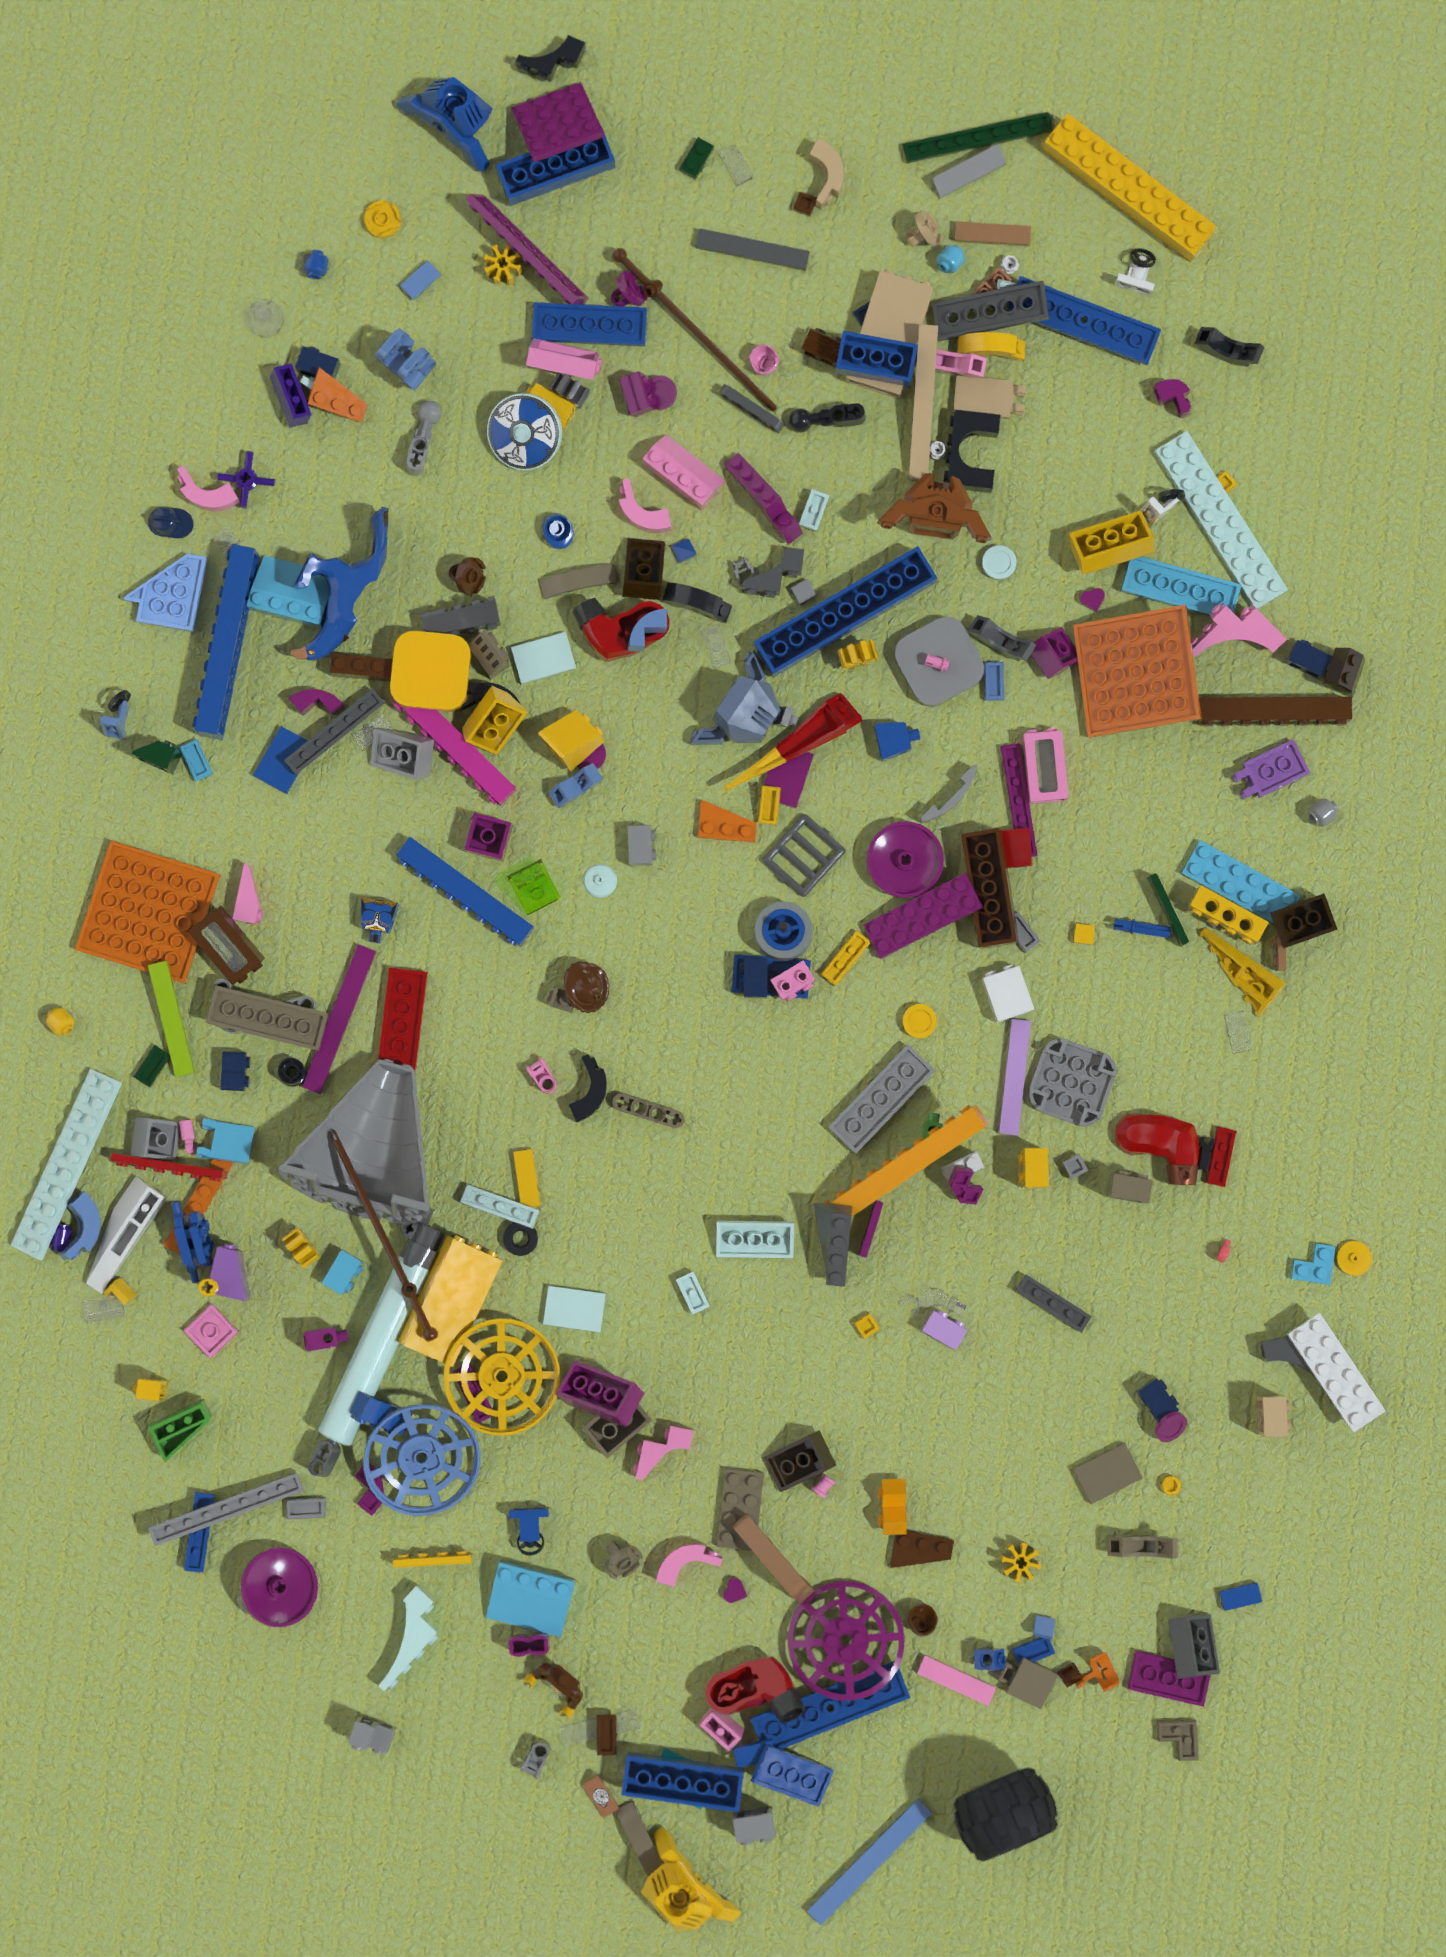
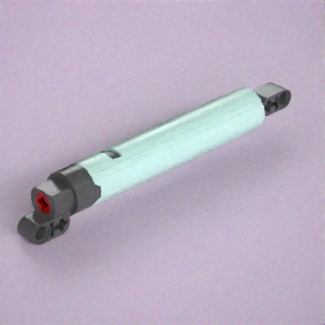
M431 1207L426 1219L422 1217L420 1222L401 1225V1232L408 1239L398 1260L409 1282L416 1285L417 1298L439 1254L437 1250L445 1235L428 1226L433 1214ZM394 1268L318 1428L319 1433L328 1439L318 1444L309 1463L308 1469L313 1476L327 1477L331 1474L341 1452L338 1443L346 1446L352 1445L362 1424L355 1420L356 1417L349 1413L359 1391L373 1397L375 1396L399 1345V1342H397L413 1307L410 1300L401 1294L402 1284ZM406 1288L408 1293H412L411 1288ZM320 1464H322L321 1472L318 1471Z

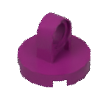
M625 270L617 275L618 288L613 291L610 300L616 306H626L630 302L636 306H641L648 297L643 293V284L639 286L636 282L638 278L633 273ZM622 294V298H621V300L618 302V298H619V296Z

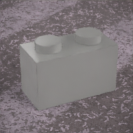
M650 825L627 826L629 865H653L652 860H656V849H652L651 841H655V830H651Z

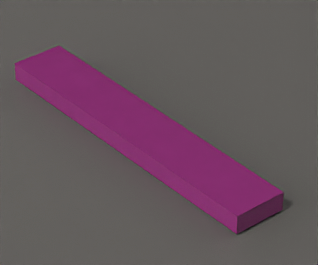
M1020 743L1004 745L1000 748L1013 829L1030 828L1032 857H1035L1038 854Z

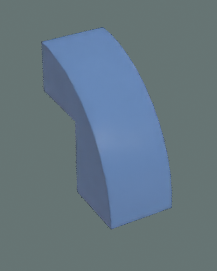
M667 609L652 611L637 622L629 639L628 651L644 650V633L666 632Z
M594 763L583 767L573 777L558 783L548 793L556 806L560 808L593 788L603 780V777Z

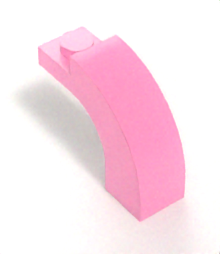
M184 465L177 469L180 473L177 477L182 486H184L180 490L194 506L205 511L220 512L240 504L237 495L229 483L215 490H203L195 485Z
M630 478L622 480L623 486H620L621 496L626 498L619 499V504L625 518L633 526L645 532L664 533L672 531L668 509L657 511L644 510L634 499Z
M690 1543L682 1545L665 1557L660 1565L656 1582L675 1587L678 1573L685 1564L691 1561H702L721 1566L722 1557L719 1556L720 1553L708 1550V1553L704 1552L706 1544Z

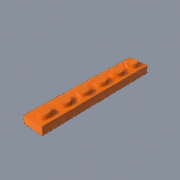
M213 1159L208 1168L228 1171L229 1173L234 1162ZM203 1175L183 1210L185 1214L190 1215L191 1211H200V1214H205L225 1179L221 1178L220 1182L211 1181L209 1176ZM173 1227L163 1246L181 1255Z

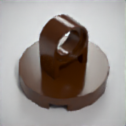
M467 557L460 564L451 566L448 574L456 582L457 588L461 593L472 595L473 593H479L483 588L486 576H483V569H486V567L479 558Z

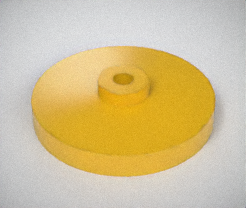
M912 1005L903 1015V1028L911 1037L918 1039L926 1038L936 1028V1014L927 1005Z
M1349 1241L1339 1248L1336 1261L1342 1272L1347 1275L1358 1276L1369 1269L1372 1255L1365 1244L1358 1241Z

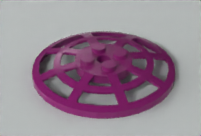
M839 1581L817 1588L799 1604L790 1621L788 1650L794 1669L811 1689L831 1699L852 1701L873 1695L893 1678L903 1658L905 1636L898 1612L883 1594L862 1583ZM846 1587L865 1590L877 1598L870 1606L859 1600L846 1599ZM838 1588L837 1600L826 1603L818 1610L809 1604L820 1593ZM882 1603L887 1606L893 1615L898 1632L886 1633L883 1621L875 1612ZM839 1605L840 1617L830 1622L822 1615L829 1608ZM847 1605H854L865 1611L859 1619L848 1616ZM804 1609L812 1616L806 1628L805 1639L793 1641L796 1622ZM871 1616L879 1627V1634H868L864 1626ZM818 1621L825 1627L823 1637L811 1639L813 1626ZM845 1634L849 1635L852 1639L851 1644L848 1646H843L840 1643V1638ZM899 1640L897 1657L893 1667L888 1672L880 1665L886 1652L887 1641ZM881 1641L879 1654L876 1660H874L866 1653L869 1642ZM823 1646L828 1655L821 1664L816 1660L812 1647ZM795 1648H806L809 1660L816 1668V1671L810 1678L804 1674L795 1656ZM862 1659L870 1666L862 1673L853 1675L852 1663ZM833 1661L844 1664L845 1676L835 1675L827 1671ZM874 1671L884 1678L871 1689L854 1694V1681L861 1680ZM822 1675L834 1681L845 1682L846 1694L829 1692L820 1688L815 1683Z

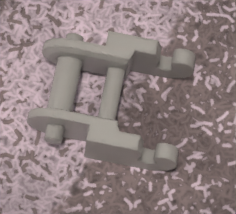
M745 556L743 557L744 560L737 563L732 561L733 565H731L732 568H735L734 574L739 585L741 584L738 576L739 573L748 570L755 576L752 565L748 564L749 559H746ZM746 564V568L738 571V566Z

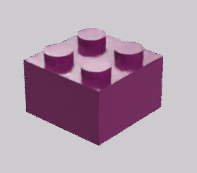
M474 813L464 849L465 852L503 862L513 827L512 823Z

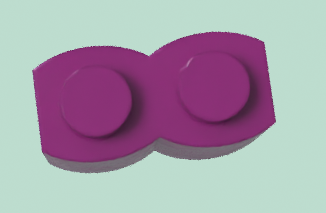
M536 1633L531 1636L517 1634L509 1639V1654L515 1657L525 1656L529 1653L532 1655H544L550 1650L549 1635L545 1633Z

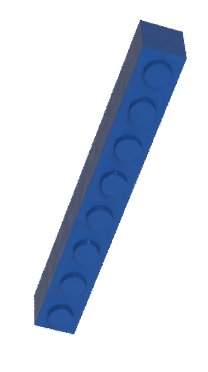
M409 837L396 854L400 858L398 860L399 863L406 868L410 865L415 869L414 874L421 879L424 877L429 879V884L436 890H439V888L443 889L446 892L444 895L451 901L458 900L461 903L460 907L468 913L470 910L476 913L475 918L483 924L487 921L492 925L491 930L498 935L501 933L506 935V940L513 946H516V944L522 946L533 931V925L413 838Z

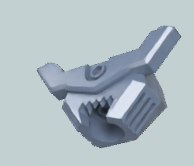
M755 650L753 653L748 652L743 660L748 677L739 676L716 710L713 717L716 723L714 728L696 730L690 738L692 740L691 745L723 744L726 738L732 744L761 743L772 722H776L781 710L771 684L765 682L766 677Z

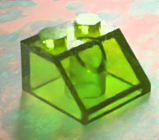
M541 859L507 876L527 916L561 899Z

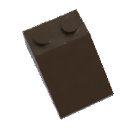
M627 539L622 597L660 600L665 541Z
M1325 893L1270 912L1283 949L1337 930Z
M820 1430L763 1457L780 1493L836 1466Z

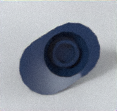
M158 507L152 511L148 519L150 530L155 535L161 537L184 538L192 532L194 526L191 515L186 510L179 508Z

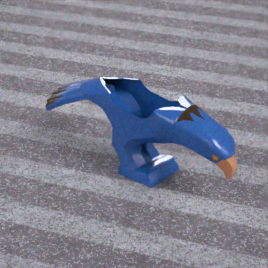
M381 507L371 517L373 546L370 557L360 562L346 564L338 558L322 559L317 558L312 553L308 556L293 588L306 589L310 583L311 576L321 575L325 577L328 583L329 594L325 621L322 628L309 644L290 651L295 658L308 661L319 660L329 655L349 639L348 635L357 621L353 613L354 603L366 585L377 581L387 558L389 508Z

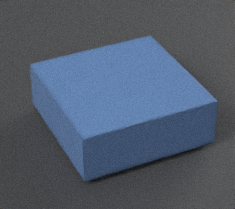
M1036 1615L1033 1636L1052 1640L1055 1619Z

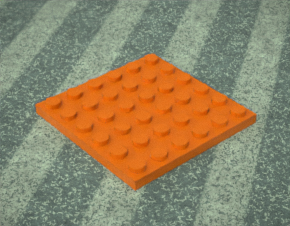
M1186 605L1073 625L1088 738L1202 719Z
M110 840L75 950L148 973V965L168 961L172 980L186 984L198 947L197 942L188 931L208 915L221 875Z

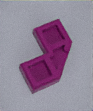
M954 1167L948 1183L960 1203L977 1205L983 1188L981 1185L969 1184L974 1173L972 1168Z
M369 1463L370 1471L376 1469ZM362 1466L354 1477L369 1489L357 1505L373 1516L382 1505V1502L371 1491ZM380 1475L374 1478V1482L381 1492L384 1493L383 1478Z

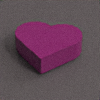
M1101 588L1084 591L1080 596V602L1087 608L1097 612L1104 600L1105 593Z
M734 1577L728 1581V1588L725 1589L723 1594L726 1602L734 1603L748 1597L739 1578Z

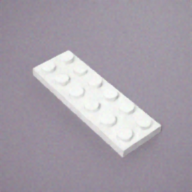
M1317 1313L1287 1334L1353 1433L1386 1411L1320 1313Z

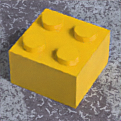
M1048 1148L1021 1149V1152L1018 1153V1165H1021V1172H1018V1184H1022V1188L1049 1187Z

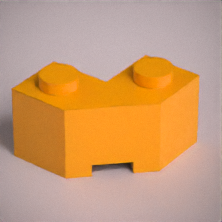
M882 1479V1487H878V1499H882V1515H879V1527H883V1535L906 1534L905 1479Z

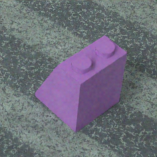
M223 1244V1247H217L209 1278L218 1282L219 1290L215 1295L241 1301H250L251 1296L242 1251L237 1250L238 1246ZM208 1283L207 1290L210 1293V1289H213V1285H209Z

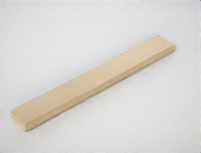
M919 324L909 466L910 479H920L924 474H928L938 337L937 325Z

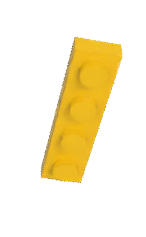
M467 1550L456 1551V1555H448V1552H437V1556H429V1553H417V1557H409V1554H399L398 1558L393 1559V1568L468 1564L473 1562V1554H468Z

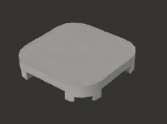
M953 617L939 618L906 635L898 642L895 648V663L913 692L914 698L918 703L925 706H940L945 701L972 687L974 688L984 674L982 658L965 627L959 620ZM930 654L943 659L946 657V660H950L947 672H941L940 669L925 666L927 655Z
M1060 1038L1053 1040L1044 1047L1029 1087V1101L1034 1109L1043 1114L1077 1126L1093 1125L1103 1115L1117 1074L1115 1063L1106 1053L1068 1041V1039Z

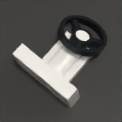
M1137 248L1130 253L1131 265L1128 275L1119 273L1114 286L1151 296L1155 284L1147 282L1146 277L1149 268L1154 266L1156 257L1149 250ZM1138 252L1145 253L1150 257H1147L1145 255H1139Z
M1171 489L1161 492L1158 497L1159 501L1165 502L1163 505L1154 496L1146 502L1141 511L1149 528L1169 512L1179 500L1185 497L1184 490Z

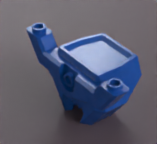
M455 77L434 80L421 95L403 96L396 103V106L407 115L415 114L431 127L435 125L441 133H445L447 135L446 139L463 151L469 163L480 172H484L490 165L479 140L473 135L488 120L493 108Z

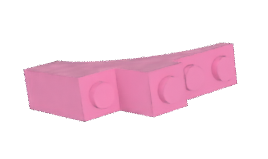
M1222 603L1221 605H1216L1211 610L1212 614L1210 617L1214 622L1207 624L1202 630L1203 633L1199 637H1194L1191 643L1193 655L1196 657L1200 652L1216 643L1236 639L1256 642L1274 653L1287 639L1254 605L1244 608L1240 613L1241 616L1238 618Z

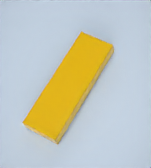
M856 930L820 975L836 986L870 945L871 941Z
M533 1149L515 1151L513 1154L520 1203L532 1208L540 1207Z

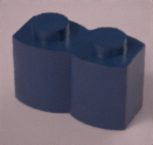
M222 1052L221 1090L246 1091V1087L249 1088L250 1076H247L246 1072L247 1068H250L251 1057H247V1053Z

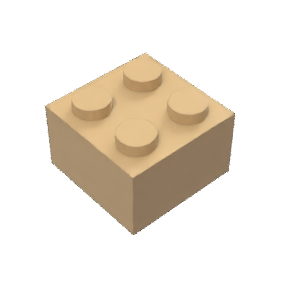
M1256 1396L1258 1435L1263 1437L1288 1436V1432L1291 1431V1422L1287 1420L1290 1403L1289 1400H1286V1396Z

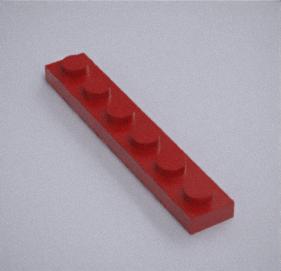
M112 1153L110 1161L117 1162L116 1166L128 1167V1164H134L135 1169L141 1170L153 1167L154 1172L165 1173L166 1169L172 1170L173 1175L183 1176L185 1172L191 1173L190 1177L202 1179V1175L209 1176V1180L220 1182L221 1178L227 1179L228 1171Z

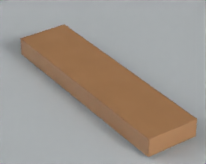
M956 221L954 242L1030 246L1031 226Z

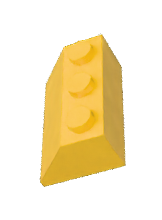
M491 686L462 727L465 742L498 755L528 712L508 692Z

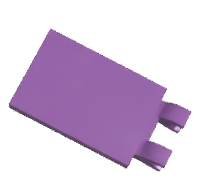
M1294 739L1244 762L1242 764L1244 769L1234 773L1231 777L1234 783L1246 778L1250 787L1240 792L1244 800L1254 794H1257L1258 798L1265 796L1310 774V771Z

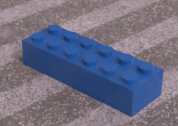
M606 136L537 162H533L530 152L496 164L497 173L510 206L616 168L615 159Z
M628 1752L621 1796L739 1812L745 1768Z

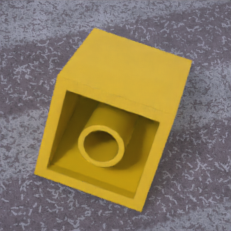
M574 710L538 733L548 749L570 772L604 742L601 736L603 732L597 725L593 727L589 723L591 721L584 712L580 714L577 710Z

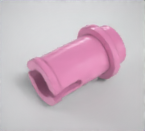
M928 654L925 666L940 669L941 672H947L950 660H946V657L943 659Z

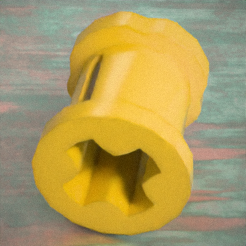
M204 1279L199 1283L198 1289L204 1296H213L219 1290V1285L214 1279ZM208 1283L209 1285H213V1289H210V1293L208 1290H205L204 1288L208 1285Z

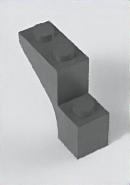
M785 547V554L781 563L773 569L745 579L742 584V591H745L747 595L761 593L769 598H775L776 595L780 596L782 574H786L790 578H797V575L801 576L804 549Z

